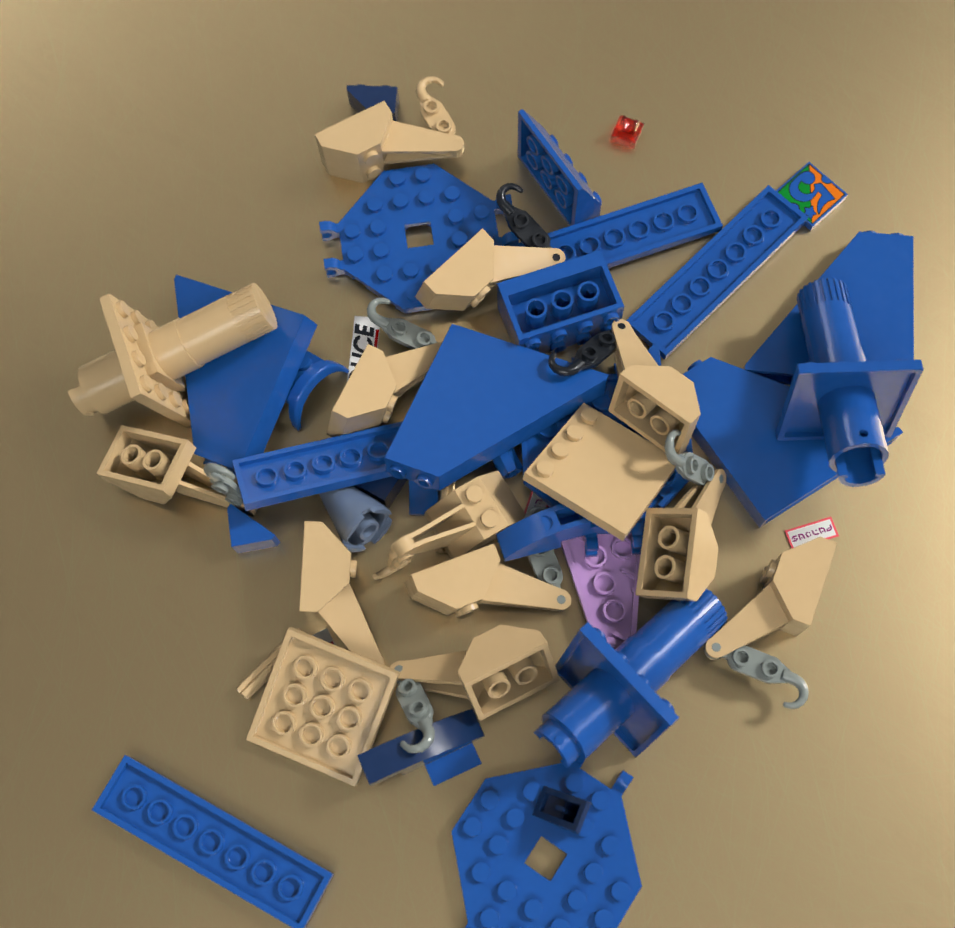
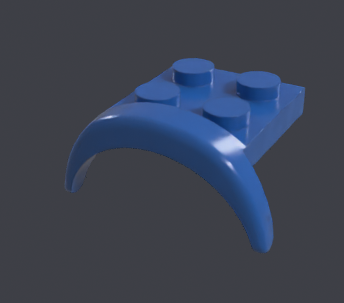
M306 351L285 401L289 404V418L296 430L299 431L302 428V410L314 387L332 373L345 372L348 374L349 370L345 366L335 361L323 360Z

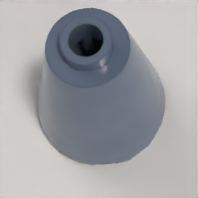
M355 486L319 494L343 545L353 553L365 550L364 545L370 541L373 544L377 543L391 526L392 519L389 517V514L392 515L391 511Z

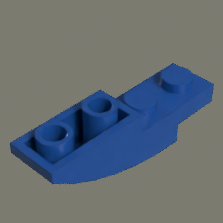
M561 503L514 523L496 534V538L506 562L561 548L562 541L601 532L604 529Z

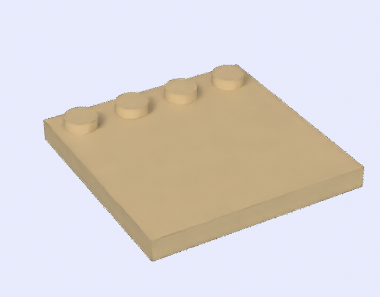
M583 403L524 472L523 480L624 541L674 473L676 466L667 460L665 452L656 445Z
M290 627L287 629L246 740L356 786L363 772L357 755L372 748L400 672Z

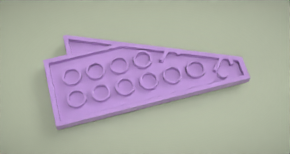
M631 533L627 535L624 541L612 534H597L599 550L595 557L585 556V536L562 541L561 548L586 623L589 622L593 627L600 629L606 636L607 642L616 649L637 631L639 596L635 594L641 554L632 555Z

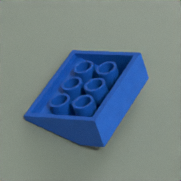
M521 109L518 111V158L567 224L571 226L599 217L602 205L601 198L597 192H592L589 188L585 176L581 172L578 173L573 167L570 156L561 151L556 138L553 135H549L545 128L525 110Z

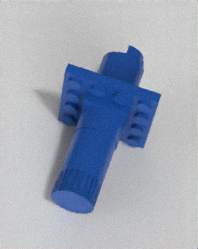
M835 278L814 280V282H810L803 289H800L797 294V304L809 362L797 364L775 430L777 441L824 439L829 466L833 471L837 472L838 480L841 484L849 487L871 485L886 475L883 464L887 461L889 452L885 437L892 436L924 370L922 361L907 359L867 361L862 350L848 287L844 282L842 283L841 280Z
M707 588L697 602L671 600L634 635L628 637L616 649L607 642L606 636L600 629L593 627L587 622L579 629L555 665L558 675L571 690L542 715L543 724L533 733L539 739L544 737L557 749L562 757L560 762L566 769L575 761H585L612 734L636 758L679 719L672 704L666 699L660 698L656 692L669 680L671 675L727 623V612L721 604L722 602Z

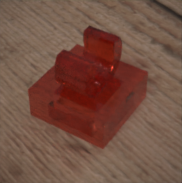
M620 115L611 135V142L635 149L643 131L644 123Z

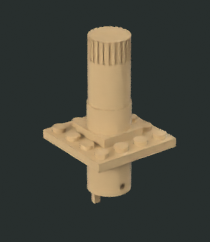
M253 282L182 318H177L159 327L153 320H148L138 310H133L123 300H118L108 293L100 297L99 300L115 349L80 366L78 369L80 385L69 390L68 393L76 408L86 416H93L97 412L107 414L135 400L188 428L191 426L186 381L182 376L277 329V319L273 308L262 289Z

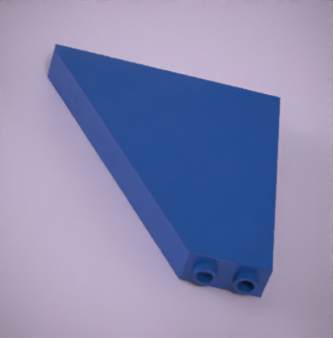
M875 231L858 232L818 280L822 278H835L841 280L842 283L844 282L848 287L862 350L867 361L914 360L913 236L901 233L883 234L876 233ZM798 304L749 359L743 368L744 370L782 384L791 385L797 364L809 362Z
M176 275L174 278L178 318H182L232 293L183 276ZM271 305L277 319V329L185 375L193 445L196 447L194 454L204 458L203 464L216 463L222 465L235 475L232 460L264 453L317 328V324L303 314Z
M451 324L385 456L386 470L397 479L406 478L416 482L423 488L442 490L575 412L583 403L588 404L604 395L609 374L589 368L573 376H560L549 367L548 359L550 355ZM555 358V362L559 366L567 367L572 364V362Z
M712 357L703 362L701 360L694 362L688 367V371L683 374L694 382L701 413L692 437L714 467L725 471L727 485L759 528L838 478L837 472L833 471L829 466L824 439L777 441L775 430L790 386ZM899 427L895 428L891 437H885L887 446L895 442L903 433Z

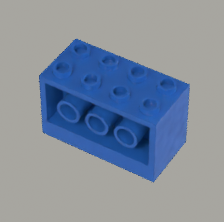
M601 250L497 283V306L511 343L544 354L550 352L560 353L568 346L574 344L584 345L597 333L603 331L610 332L613 321L617 322L623 316L624 304Z

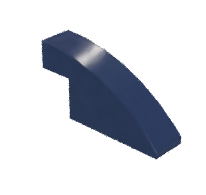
M473 709L433 722L435 738L430 747L423 752L408 753L400 745L401 741H405L409 745H415L422 741L423 733L421 730L416 729L357 755L369 785L374 786L399 773L405 775L485 737Z

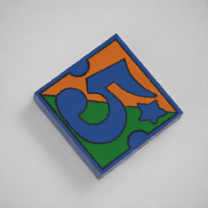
M810 162L776 190L809 217L804 226L810 231L848 196L845 191Z

